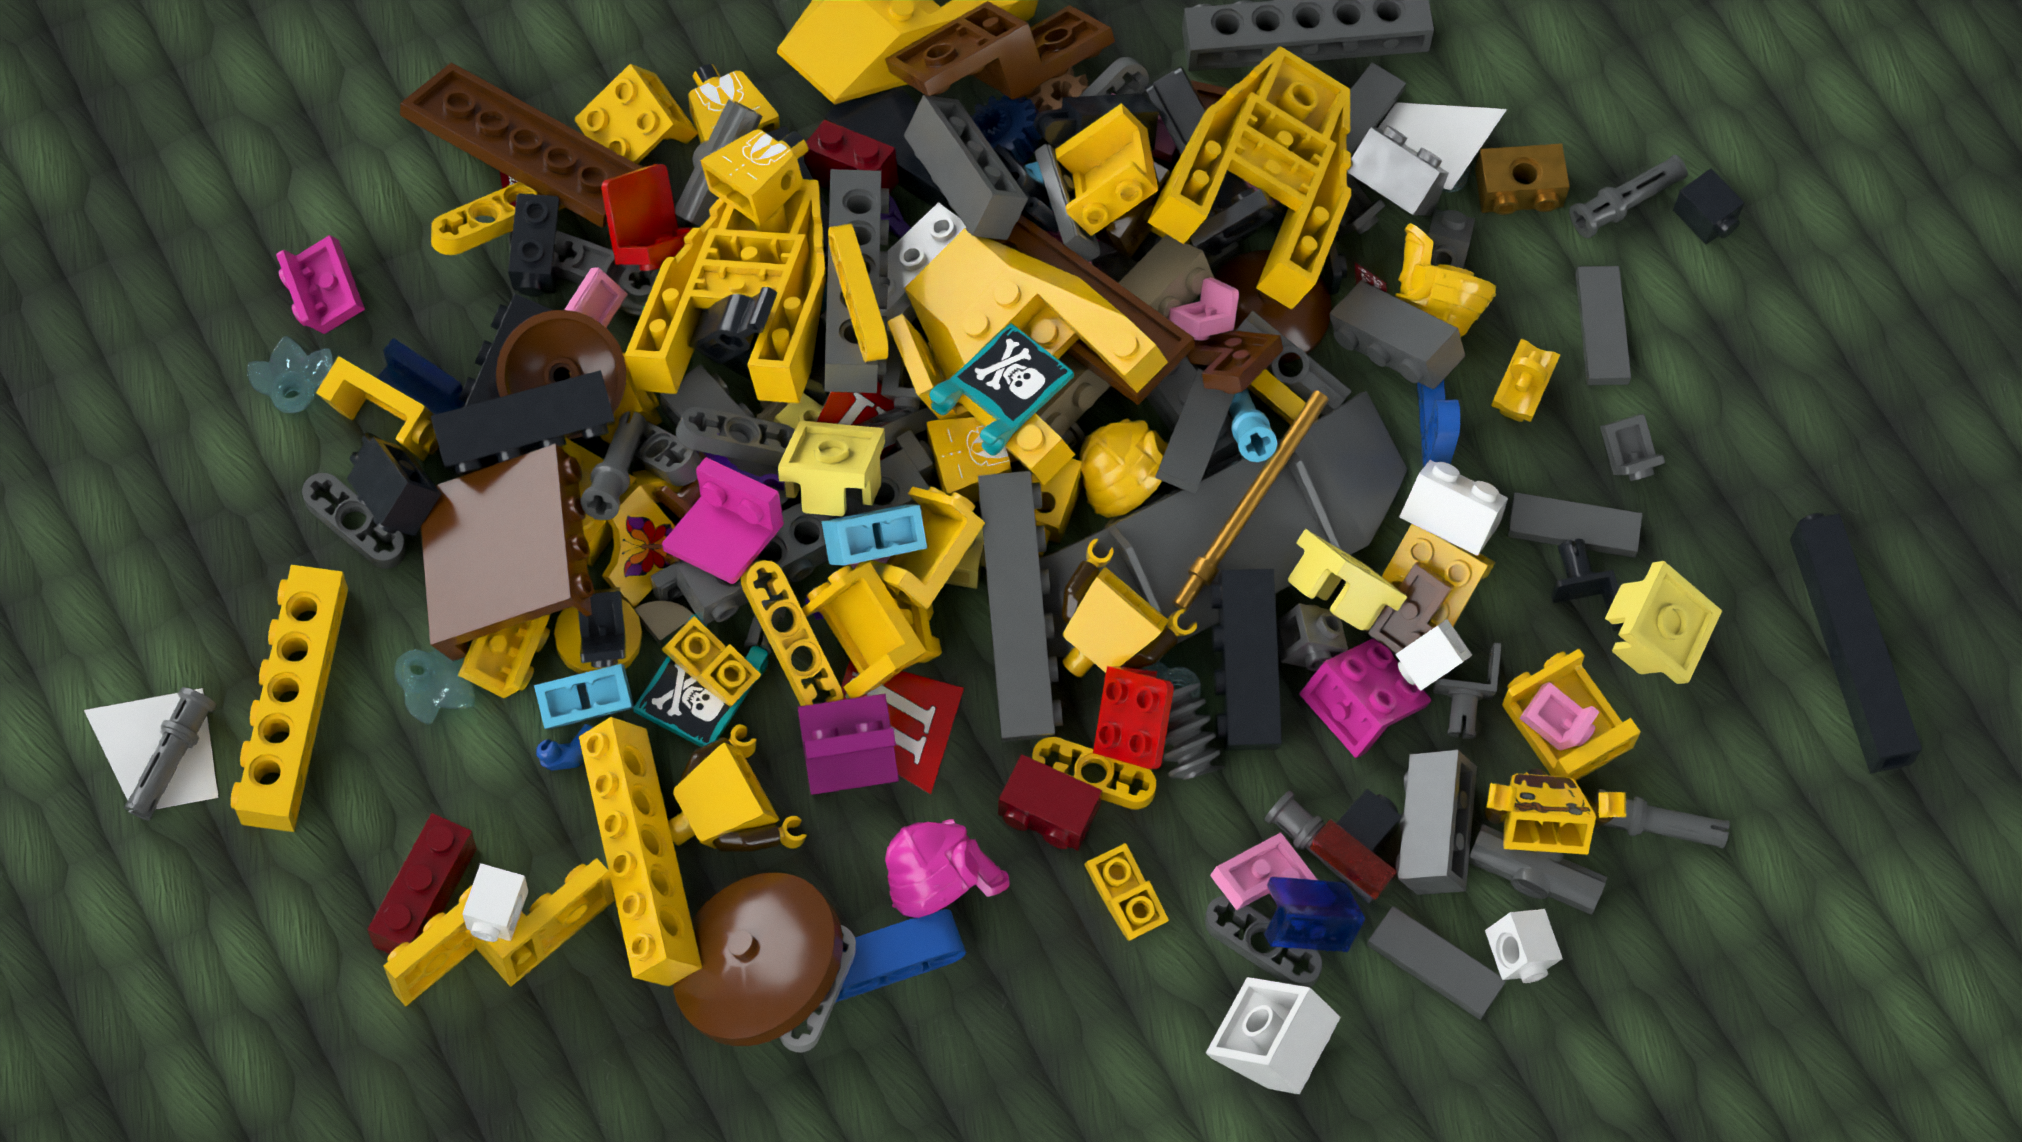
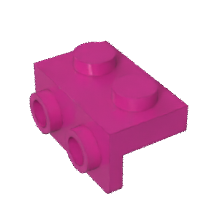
M329 235L298 255H294L284 249L276 254L281 266L279 270L280 279L289 289L294 304H292L293 314L303 326H309L326 334L365 310L341 244L335 237Z

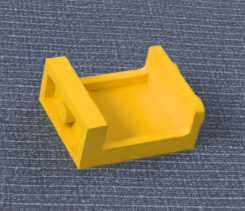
M1122 103L1055 149L1057 161L1073 177L1076 198L1066 205V212L1090 236L1159 191L1147 128Z
M338 356L318 388L317 395L336 411L351 420L355 418L366 399L405 421V424L398 433L396 440L422 461L425 460L428 453L433 454L439 448L431 416L434 414L426 406Z
M912 486L908 495L922 507L921 515L927 549L893 555L886 564L874 560L859 562L855 569L870 562L893 598L928 610L985 522L972 512L975 505L958 493L953 492L951 496H948L935 487L925 490Z
M870 562L855 570L850 564L842 567L828 577V582L818 586L806 595L810 602L801 608L805 617L815 612H820L859 672L856 678L843 687L850 699L862 697L882 686L927 652Z
M1580 649L1568 655L1565 651L1557 653L1543 665L1544 669L1532 676L1529 672L1517 676L1508 684V691L1502 704L1550 775L1570 777L1575 781L1632 749L1641 732L1631 718L1622 722L1583 668L1582 662L1585 655ZM1552 683L1582 709L1593 706L1599 711V714L1592 723L1596 728L1591 737L1582 746L1578 747L1576 745L1559 751L1519 719L1542 684Z

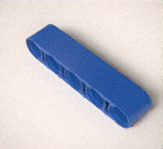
M947 909L938 910L935 913L920 918H912L855 937V957L836 1002L947 966L964 957L966 950L952 912Z

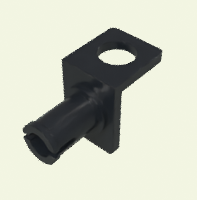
M1575 539V547H1573L1571 540L1563 542L1558 546V552L1561 555L1567 579L1556 582L1551 595L1552 602L1558 603L1602 594L1608 613L1619 590L1614 570L1599 573L1593 572L1583 539ZM1623 623L1611 624L1612 630H1621Z

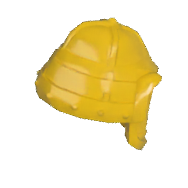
M1409 223L1405 228L1407 235L1405 237L1404 261L1398 279L1401 282L1400 293H1396L1395 297L1457 327L1460 337L1468 332L1473 322L1479 318L1485 308L1488 307L1493 297L1496 296V285L1474 277V273L1466 269L1445 264L1431 265L1433 241L1421 229Z
M1127 418L1119 423H1110L1107 426L1100 427L1085 437L1080 450L1079 461L1082 462V482L1086 489L1087 503L1091 505L1096 514L1107 518L1126 515L1141 505L1162 482V480L1155 478L1168 444L1163 441L1155 430H1149L1148 424L1145 421H1130Z

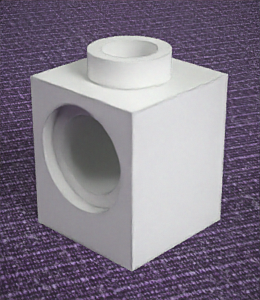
M1448 619L1395 654L1400 660L1398 668L1403 677L1411 685L1416 684L1420 691L1472 656Z
M480 863L462 913L466 928L471 930L470 933L473 936L488 942H496L498 938L511 941L528 894L525 876Z
M1545 909L1510 912L1485 930L1502 980L1521 978L1523 983L1541 980L1548 975V968L1563 959Z

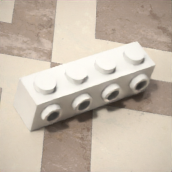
M939 202L887 251L888 277H879V284H888L887 310L879 309L881 316H887V321L901 314L910 323L917 317L916 312L904 288L966 228L958 216ZM827 310L820 316L825 328Z

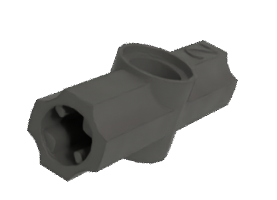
M728 99L709 140L701 143L694 151L692 158L694 170L675 207V213L678 216L700 227L710 217L709 209L719 197L709 191L700 160L749 132L756 130L763 117L761 114L743 104Z
M1254 311L1248 315L1236 330L1281 335L1283 351L1266 369L1306 402L1314 390L1326 395L1329 401L1321 411L1323 416L1338 408L1352 390ZM1295 353L1300 356L1303 361V369L1300 374L1295 377H1286L1281 374L1278 362L1284 354Z
M1482 825L1469 856V863L1510 880L1511 885L1526 896L1537 899L1550 897L1590 915L1593 914L1608 877L1564 859L1562 853L1504 849V833Z

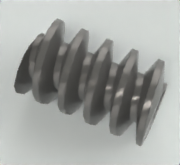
M1200 683L1175 689L1173 692L1168 722L1169 731L1166 734L1165 744L1173 745L1174 748L1163 757L1165 761L1178 762L1179 765L1168 773L1170 778L1186 780L1225 768V766L1211 765L1210 763L1221 752L1220 749L1206 748L1205 746L1216 735L1215 732L1201 731L1200 729L1211 719L1210 715L1196 714L1195 712L1196 709L1206 702L1205 698L1191 697L1190 695L1191 692L1201 685Z

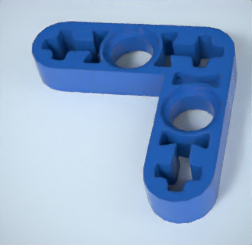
M1444 379L1434 390L1417 382L1423 468L1429 460L1451 464L1460 433L1459 401L1457 399L1445 400Z

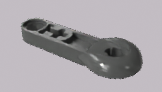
M513 231L510 232L508 237L510 249ZM556 231L553 257L556 276L581 285L591 268H600L628 293L619 310L629 316L640 317L660 269L640 271L639 265H616L613 250ZM569 251L573 252L574 259L567 257L564 262H560L558 255L566 256ZM644 278H649L650 286L643 285L641 289H636L635 282L641 283Z

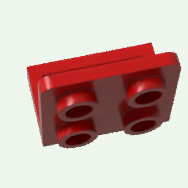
M653 164L607 179L602 183L601 190L616 265H639L640 271L660 269L667 257H675L685 246L684 237L692 228H678L668 170L664 164Z
M1107 666L1093 753L1147 769H1158L1162 763L1174 692L1172 682L1157 678V671L1145 668Z

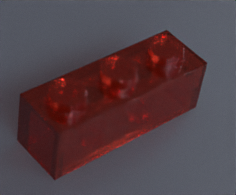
M1331 819L1316 835L1310 846L1312 851L1375 900L1391 883L1397 872Z

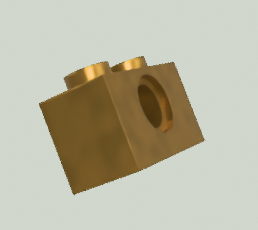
M1562 144L1480 149L1475 174L1482 213L1495 212L1496 214L1506 215L1516 210L1530 209L1548 212L1564 206L1570 186ZM1516 179H1523L1530 184H1520Z

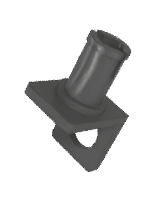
M1494 643L1490 649L1486 684L1437 679L1433 693L1448 695L1452 698L1449 729L1447 731L1449 736L1458 738V735L1461 733L1463 720L1462 738L1471 739L1476 737L1478 701L1482 699L1492 700L1497 692L1501 643Z

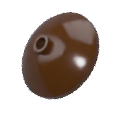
M1256 250L1241 254L1228 261L1217 271L1214 276L1216 280L1239 291L1234 331L1254 311L1306 354L1311 352L1323 339L1330 322L1331 298L1328 288L1320 275L1313 288L1291 310L1256 288L1271 250ZM1295 353L1284 354L1280 358L1278 365L1300 359V356Z
M552 310L528 318L508 336L500 351L496 367V382L500 397L555 383L554 372L561 367L569 370L570 378L601 370L613 414L615 413L625 391L626 364L618 342L600 322L579 312ZM582 433L565 438L574 439L582 437L583 435Z

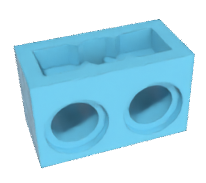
M899 505L821 521L828 560L831 565L844 566L927 549L920 505Z
M622 664L534 685L544 729L548 730L634 708L625 666Z

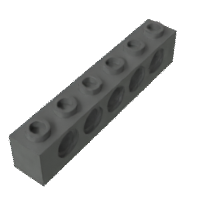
M1242 0L1227 5L1212 6L1210 4H1199L1194 7L1184 8L1182 24L1188 71L1257 66L1279 46L1306 62L1428 52L1434 32L1429 0H1274L1263 2ZM1381 18H1389L1393 21H1384ZM1341 21L1351 22L1352 25L1343 24ZM1306 24L1313 28H1304L1301 25ZM1260 28H1269L1273 31H1263ZM1221 31H1228V32H1231L1232 34H1231V35H1225V34H1222V33H1220V32H1221Z
M831 169L829 227L844 224L853 225L879 309L887 310L888 284H879V277H888V252L880 251V245H888L889 220H881L880 213L889 214V188H881V171ZM828 242L824 392L877 393V375L886 376L887 359L870 362L863 360ZM881 316L887 335V316Z
M904 449L880 461L881 486L876 497L886 498L891 503L884 506L875 503L872 506L863 505L862 489L846 488L847 510L844 516L899 505H919L908 495V492L912 486L929 490V487ZM801 502L782 511L784 525L754 560L758 561L760 557L765 555L774 556L779 560L776 564L782 569L787 580L792 582L805 579L813 572L815 567L828 561L821 521L840 517L804 513ZM801 536H810L816 542L804 545L796 539ZM687 562L677 566V585L703 625L714 620L716 622L725 621L732 617L740 606L749 602L743 591L741 581L736 584H726L720 578ZM758 569L756 571L758 579L753 582L754 587L764 588L770 597L772 594L767 582L772 579V575L770 572L762 573Z

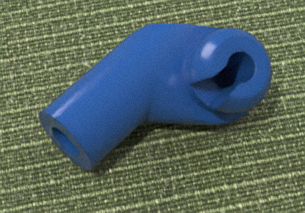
M584 724L571 743L558 744L550 739L542 741L536 749V755L540 759V764L551 771L581 766L584 758L579 736L594 727Z

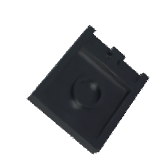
M1180 66L1148 85L1145 89L1155 108L1159 111V115L1180 154H1182L1206 109L1185 70ZM1227 170L1212 204L1211 211H1209L1207 218L1190 236V239L1196 248L1216 256L1222 253L1221 250L1240 238L1245 240L1259 232V227L1276 217L1283 218L1286 216V211L1281 202L1269 196L1267 192L1262 189L1256 192L1253 188L1249 189L1245 180Z

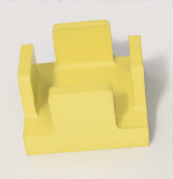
M799 421L778 465L779 481L785 482L786 497L796 498L801 487V503L804 513L842 517L847 510L846 488L862 489L863 505L872 506L881 486L880 454L885 444L884 428Z
M1305 529L1296 542L1305 552L1288 577V582L1305 596L1311 599L1317 596L1326 601L1341 579L1345 580L1346 584L1330 607V612L1357 629L1370 630L1386 605L1398 611L1406 600L1407 596L1365 563L1309 530Z
M1665 561L1654 562L1643 581L1622 584L1611 604L1605 619L1611 624L1624 623L1618 635L1625 640V642L1615 643L1612 652L1639 674L1662 672L1676 684L1689 683L1722 610Z

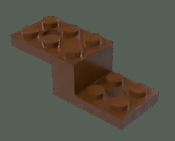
M987 1L885 58L891 74L928 97L947 91L952 83L966 75H973L1014 100L1031 94L1035 87L1045 81L1064 75L1070 67L1080 61L1099 55L1102 49L1114 43L1115 39L1111 27L1071 5L1029 27V24Z

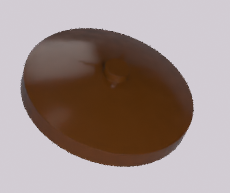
M763 873L734 882L715 894L692 918L691 922L702 968L674 983L673 991L676 1002L685 1018L702 1034L718 1043L731 1046H752L779 1038L800 1025L817 1009L836 978L843 950V934L838 915L828 899L806 880L794 875Z

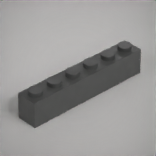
M1031 471L979 475L978 487L981 519L985 522L982 531L1002 742L1055 737L1054 727L1063 726L1061 701L1060 699L1052 700L1050 683L1059 682L1057 657L1048 656L1046 639H1054L1055 637L1052 612L1044 613L1042 596L1050 595V581L1048 569H1040L1038 552H1046L1044 525L1036 526L1034 509L1042 508L1040 482L1032 483Z

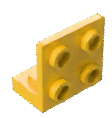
M629 64L575 117V122L585 136L636 164L644 159L663 139L669 140L671 138L688 144L698 134L657 74L633 64Z
M1411 524L1382 577L1398 589L1414 564L1418 561L1423 563L1454 585V588L1431 622L1438 626L1448 619L1454 627L1480 580L1488 577L1496 562L1481 553L1478 556Z

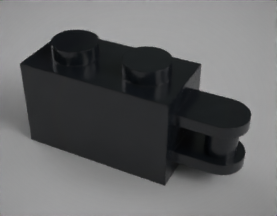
M1139 93L1063 97L1062 109L1040 112L1034 120V128L1050 144H1063L1122 103L1147 128L1152 151L1155 150L1159 111Z
M366 432L362 437L364 444L359 452H353L350 456V461L353 463L354 468L347 477V480L358 493L356 496L358 501L368 507L374 515L373 521L378 527L392 534L400 531L415 536L441 496V493L406 448L384 441L378 436Z

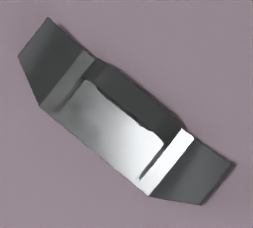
M1367 391L1360 392L1346 403L1314 421L1217 566L1219 572L1212 583L1218 582L1221 570L1274 569L1275 593L1291 586L1292 584L1288 582V577L1305 552L1296 542L1305 529L1349 555L1370 544L1402 483L1407 467ZM1239 452L1205 469L1196 494L1173 485L1149 497L1126 515L1113 517L1105 524L1103 529L1039 558L1040 569H1048L1050 581V595L1042 596L1044 613L1052 612L1055 638L1046 639L1048 656L1065 658L1074 648L1062 635L1067 627L1061 616L1064 590L1080 562L1087 561L1086 551L1093 539H1099L1092 549L1093 554L1097 558L1106 557L1111 547H1113V556L1104 567L1108 568L1168 619L1171 613L1180 610L1172 602L1189 578L1188 570L1198 556H1204L1267 460L1251 462L1245 459ZM1098 567L1099 571L1101 572L1104 567ZM1204 585L1188 611L1178 617L1177 624L1182 630H1186L1193 622H1197V628L1189 635L1178 636L1177 644L1219 623V609L1211 608L1210 586Z

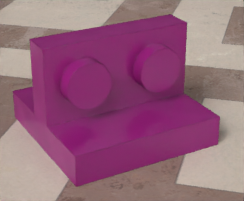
M886 693L797 707L810 795L899 781L894 746H896L894 729L890 726Z

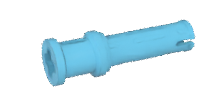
M1248 388L1242 393H1235L1229 411L1233 418L1231 431L1238 443L1239 451L1245 459L1251 462L1265 461L1276 450V435L1270 428L1269 420L1265 414L1256 410Z

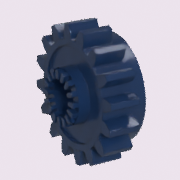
M1003 95L1001 100L997 101L994 96L989 97L988 105L984 107L980 104L975 105L976 113L973 116H969L991 147L994 149L997 144H1000L1018 160L1025 163L1035 152L1039 140L1042 138V135L1034 128V120L1040 112L1031 99L1026 100L1025 97L1013 100Z

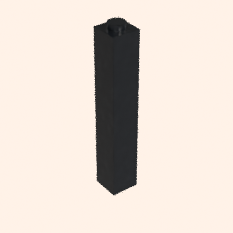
M1823 513L1808 515L1798 522L1790 542L1869 772L1872 774L1912 765L1922 747L1840 513L1824 516Z

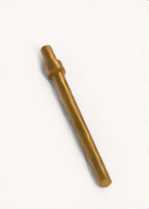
M1314 390L1277 445L1275 452L1269 457L1204 556L1196 558L1188 570L1189 578L1172 602L1177 608L1186 609L1185 612H1187L1204 585L1210 586L1219 572L1217 566L1329 401L1326 395Z

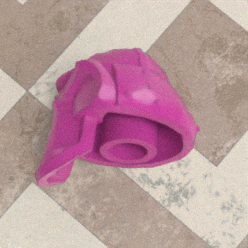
M954 819L942 821V823L917 822L907 827L904 826L889 843L885 857L890 896L893 902L892 907L896 908L903 916L914 918L935 913L946 907L975 884L987 897L1000 894L1010 885L1009 875L1006 871L1001 870L999 866H996L981 851L976 839H970L966 835L967 829L963 825L956 824Z

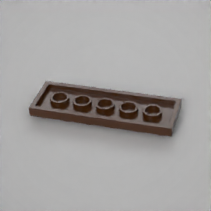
M452 62L400 103V116L540 194L557 196L560 205L602 228L608 224L601 190L602 183L607 179L643 168Z
M1022 214L1007 240L989 238L1081 278L1157 345L1168 363L1138 393L1080 338L1066 351L1067 354L1137 405L1195 347L1193 336Z

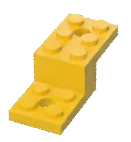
M598 858L588 866L586 864L577 866L566 877V884L552 895L551 893H546L539 897L530 907V913L527 916L521 911L511 941L500 938L496 942L484 941L473 936L470 933L471 930L466 928L462 913L472 886L469 887L459 898L458 905L447 914L441 912L435 915L424 926V933L411 943L404 942L389 954L388 962L383 966L394 994L406 1007L475 949L480 952L510 987L513 986L615 901L609 870Z

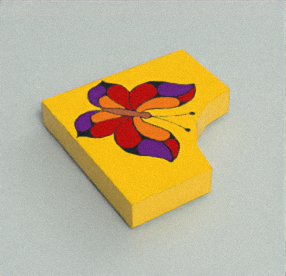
M632 484L619 498L620 509L617 515L608 520L613 532L614 549L611 562L605 569L602 577L612 588L620 587L622 599L635 608L652 590L651 576L674 564H668L664 560L668 553L663 550L662 542L672 532L675 525L640 485Z

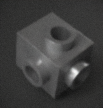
M1299 603L1276 621L1277 648L1282 663L1307 667L1309 670L1317 671L1324 661L1348 650L1341 619L1331 613L1329 609L1320 608L1317 605Z

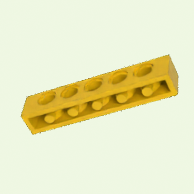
M291 565L288 579H282L280 582L277 597L278 605H281L279 619H272L268 634L269 645H272L269 660L263 659L259 672V684L263 686L260 700L253 701L250 711V726H254L251 741H244L241 750L240 765L244 767L241 783H234L231 793V808L235 809L241 825L295 832L348 593V586L342 571ZM305 611L316 612V615L308 621L296 620ZM296 651L307 652V655L300 661L292 662L287 660ZM285 692H298L297 697L290 702L278 701L279 697ZM277 732L289 733L287 739L281 743L269 742L271 736ZM268 773L280 774L278 780L273 784L263 785L259 783L261 778Z
M610 717L580 735V745L632 977L669 987L701 969L702 964L647 729Z

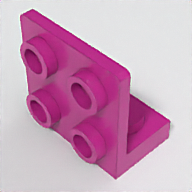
M706 457L696 468L701 497L662 542L663 550L726 582L734 584L784 525L779 491Z
M1375 638L1324 661L1299 693L1355 758L1366 754L1388 726L1426 708L1431 702V698L1424 690L1420 691L1416 684L1411 685L1401 674L1398 668L1399 662L1393 657L1392 652Z

